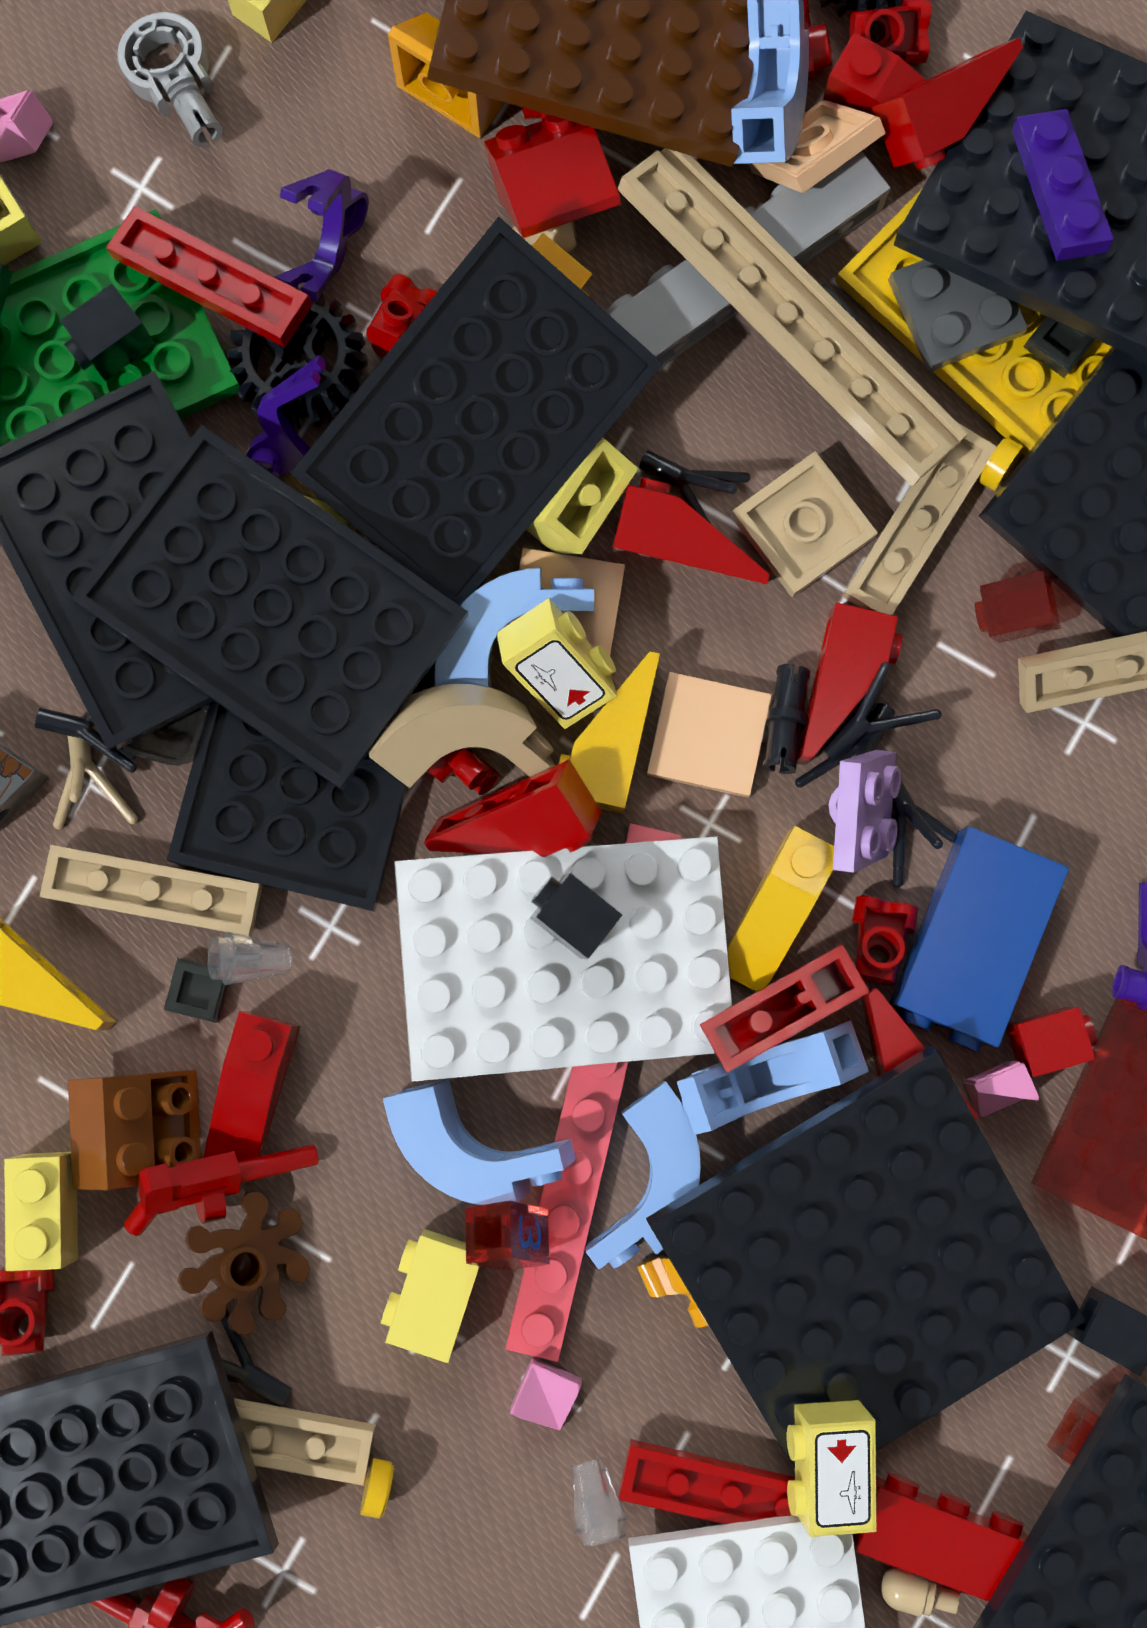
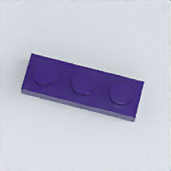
M1062 109L1017 117L1012 133L1056 261L1107 253L1114 239L1068 110Z

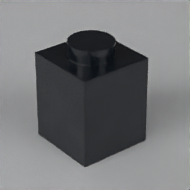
M113 284L107 286L60 320L72 337V339L64 344L84 371L93 365L104 381L155 346L141 320Z
M571 873L563 875L559 881L550 876L531 900L538 908L531 915L530 919L580 959H589L622 917L619 911Z
M1091 1286L1079 1309L1086 1322L1067 1334L1141 1376L1147 1366V1316Z

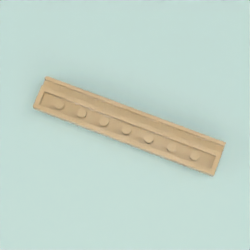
M666 148L661 152L657 150L622 176L617 190L911 486L915 485L968 435L692 156Z

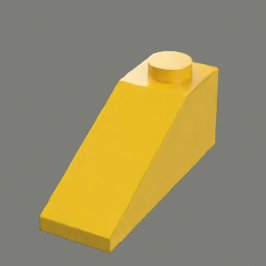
M650 651L616 691L617 696L606 703L576 739L571 756L565 754L560 756L559 764L570 759L600 809L624 813L659 661V653Z
M797 826L787 831L727 946L730 979L754 992H758L769 985L833 871V845Z
M0 918V1005L93 1030H110L116 1021Z

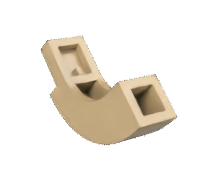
M474 684L435 686L410 695L368 751L371 759L408 788L438 759L450 752L468 747L494 750L508 758L530 777L555 766L550 757L554 749L541 734L535 731L537 726L527 707L504 692Z

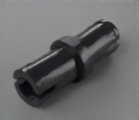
M782 664L777 667L772 708L768 710L766 724L769 726L765 760H763L762 766L765 770L774 772L776 765L780 764L779 773L781 774L796 772L800 732L806 727L808 715L804 712L810 670L799 666L797 674L793 675V664Z

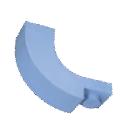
M747 0L749 58L753 61L754 65L748 98L740 101L731 109L733 142L739 145L738 155L734 164L786 162L794 153L799 141L807 97L809 29H804L803 0Z
M542 567L514 571L486 583L461 604V607L468 611V617L436 660L435 686L474 684L491 688V654L498 631L503 629L513 619L524 615L548 598L560 611H594V588H584L583 578H552V588H542Z
M850 1020L784 1040L728 1073L725 1072L721 1063H718L677 1081V1085L682 1097L684 1111L688 1115L694 1135L712 1131L773 1104L842 1085L869 1071L852 1021Z
M449 1079L399 1090L383 1098L392 1134L406 1160L421 1177L436 1189L461 1201L485 1206L517 1204L531 1193L527 1178H529L531 1186H540L558 1181L563 1178L561 1171L576 1161L571 1139L508 1152L495 1150L481 1144L466 1130L461 1122Z
M664 1080L621 1111L646 1148L650 1163V1175L646 1191L639 1203L629 1213L585 1245L586 1253L598 1270L607 1263H610L613 1269L624 1264L640 1250L636 1242L644 1237L657 1255L663 1248L646 1218L699 1186L701 1166L697 1136L693 1133L688 1115L685 1113L682 1103Z

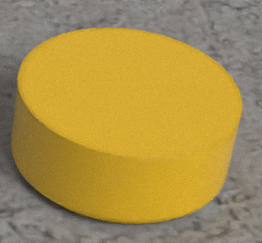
M1009 437L1004 438L983 468L979 477L980 483L996 492L1012 471L1024 446Z
M372 1458L363 1491L360 1515L380 1519L381 1516L383 1517L393 1480L394 1465H392L391 1461Z

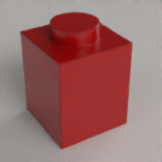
M1063 1007L1007 1024L1006 1030L1015 1059L1025 1064L1030 1077H1037L1096 1060L1092 1046L1097 1045L1096 1032L1091 1019L1086 1014L1082 1015L1080 1007Z

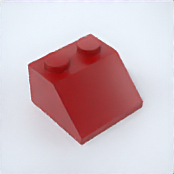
M547 114L545 120L528 126L511 125L496 133V137L483 141L498 197L522 238L621 204L617 187L593 127Z

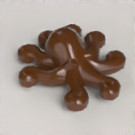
M258 1191L246 1192L240 1199V1206L247 1215L239 1230L220 1229L209 1232L200 1225L190 1227L185 1237V1243L189 1250L194 1253H206L212 1249L221 1248L223 1252L210 1256L198 1269L194 1267L184 1268L178 1276L180 1288L189 1294L200 1293L206 1288L210 1280L216 1285L217 1288L205 1294L200 1301L199 1310L207 1321L218 1322L226 1313V1303L235 1298L236 1302L227 1322L229 1329L237 1335H249L255 1329L256 1321L251 1310L259 1286L261 1289L258 1303L259 1314L267 1320L274 1321L281 1319L285 1315L287 1305L282 1298L278 1297L280 1281L276 1265L284 1264V1273L287 1280L295 1283H301L307 1279L310 1271L309 1263L302 1255L278 1244L281 1240L294 1236L300 1231L303 1224L300 1213L296 1209L284 1208L278 1213L277 1225L262 1229V1221L267 1213L269 1203L267 1197Z

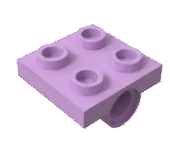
M874 750L840 761L839 785L832 793L828 804L829 813L836 823L833 870L854 873L887 857L889 851L893 850L897 838V822L895 819H891L893 798L897 797L901 785V770L898 766H895L896 752Z

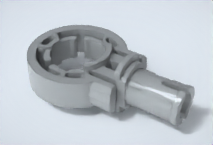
M169 12L153 13L134 22L123 34L117 51L119 67L130 88L140 98L154 103L158 111L164 116L171 114L162 94H166L196 146H210L202 132V127H206L214 143L218 141L222 136L223 127L215 118L194 80L196 75L206 94L212 92V81L207 74L209 57L197 28L185 17ZM178 41L180 42L183 52H180L178 58L172 64L160 69L150 68V71L143 68L141 62L145 61L149 51H153L164 43L175 45Z

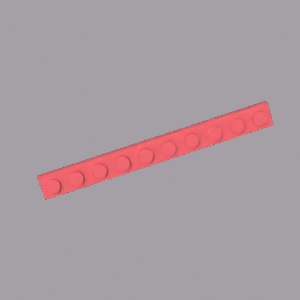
M630 823L625 843L681 839V835ZM629 1061L574 1066L571 1069L554 1142L571 1139L576 1161L561 1171L562 1179L545 1184L543 1187L536 1221H539L541 1231V1244L538 1250H534L531 1244L529 1246L506 1343V1350L555 1362L559 1360ZM536 1223L534 1225L532 1233L533 1243H536L538 1241V1229Z

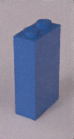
M968 826L957 833V839L952 845L889 1004L902 1011L900 1017L906 1024L929 1032L931 1025L934 1024L951 1031L948 1041L979 1053L982 1045L987 1047H999L1069 867Z

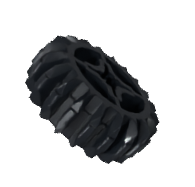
M323 293L317 302L311 301L313 306L301 322L300 326L302 327L294 333L285 348L244 327L246 330H231L230 339L237 347L227 350L226 353L228 362L235 366L230 372L234 374L240 385L237 391L239 398L243 403L252 402L251 409L256 416H258L257 410L262 397L308 364L306 361L297 364L295 360L294 365H292L286 354L290 357L298 354L300 358L301 353H305L308 362H310L317 356H321L325 350L323 343L329 336L338 345V357L332 372L330 373L324 368V371L319 374L321 380L316 388L282 405L285 416L289 415L292 427L299 430L303 424V417L306 416L310 417L315 427H320L322 419L319 413L325 410L329 412L330 416L335 418L340 413L336 402L341 400L347 404L354 395L349 387H361L365 382L363 374L358 370L368 365L366 353L360 351L366 343L362 333L354 332L357 327L356 319L351 314L342 316V305L336 299L325 306ZM266 345L270 348L275 360L269 368L271 375L263 382L258 375V361L261 351Z

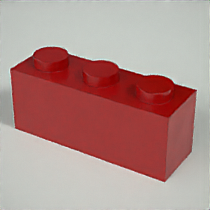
M888 1473L886 1480L876 1476V1532L852 1534L857 1553L989 1602L1028 1537L1022 1531L1024 1524L1013 1517L996 1511H992L990 1518L971 1512L972 1505L969 1502L946 1492H940L938 1499L918 1492L919 1484L895 1473Z

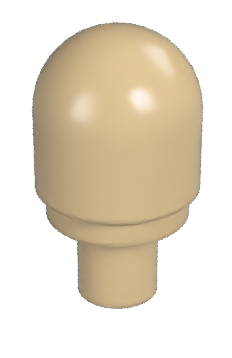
M894 1566L884 1573L881 1580V1593L885 1602L897 1611L919 1617L922 1615L930 1616L933 1608L952 1614L957 1613L960 1591L938 1586L937 1582Z

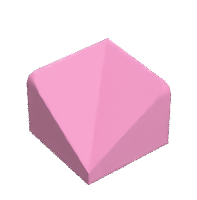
M26 90L0 99V163L36 153L52 126L51 116L32 90Z
M1008 1060L965 1079L966 1082H963L974 1109L980 1117L987 1116L1024 1099L1039 1100L1038 1093L1025 1064L1018 1061Z
M532 1356L511 1404L510 1414L520 1419L560 1431L582 1387V1378Z

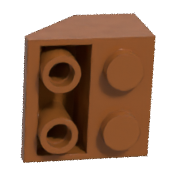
M196 1070L68 1080L73 1189L113 1190L139 1186V1172L144 1168L167 1163L168 1168L175 1167V1164L201 1159Z

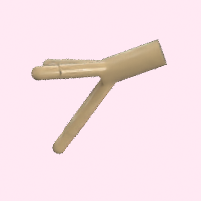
M68 736L71 768L53 822L54 828L58 830L63 828L71 803L80 801L84 772L90 775L128 823L136 824L138 822L136 814L92 761L90 744L83 739Z

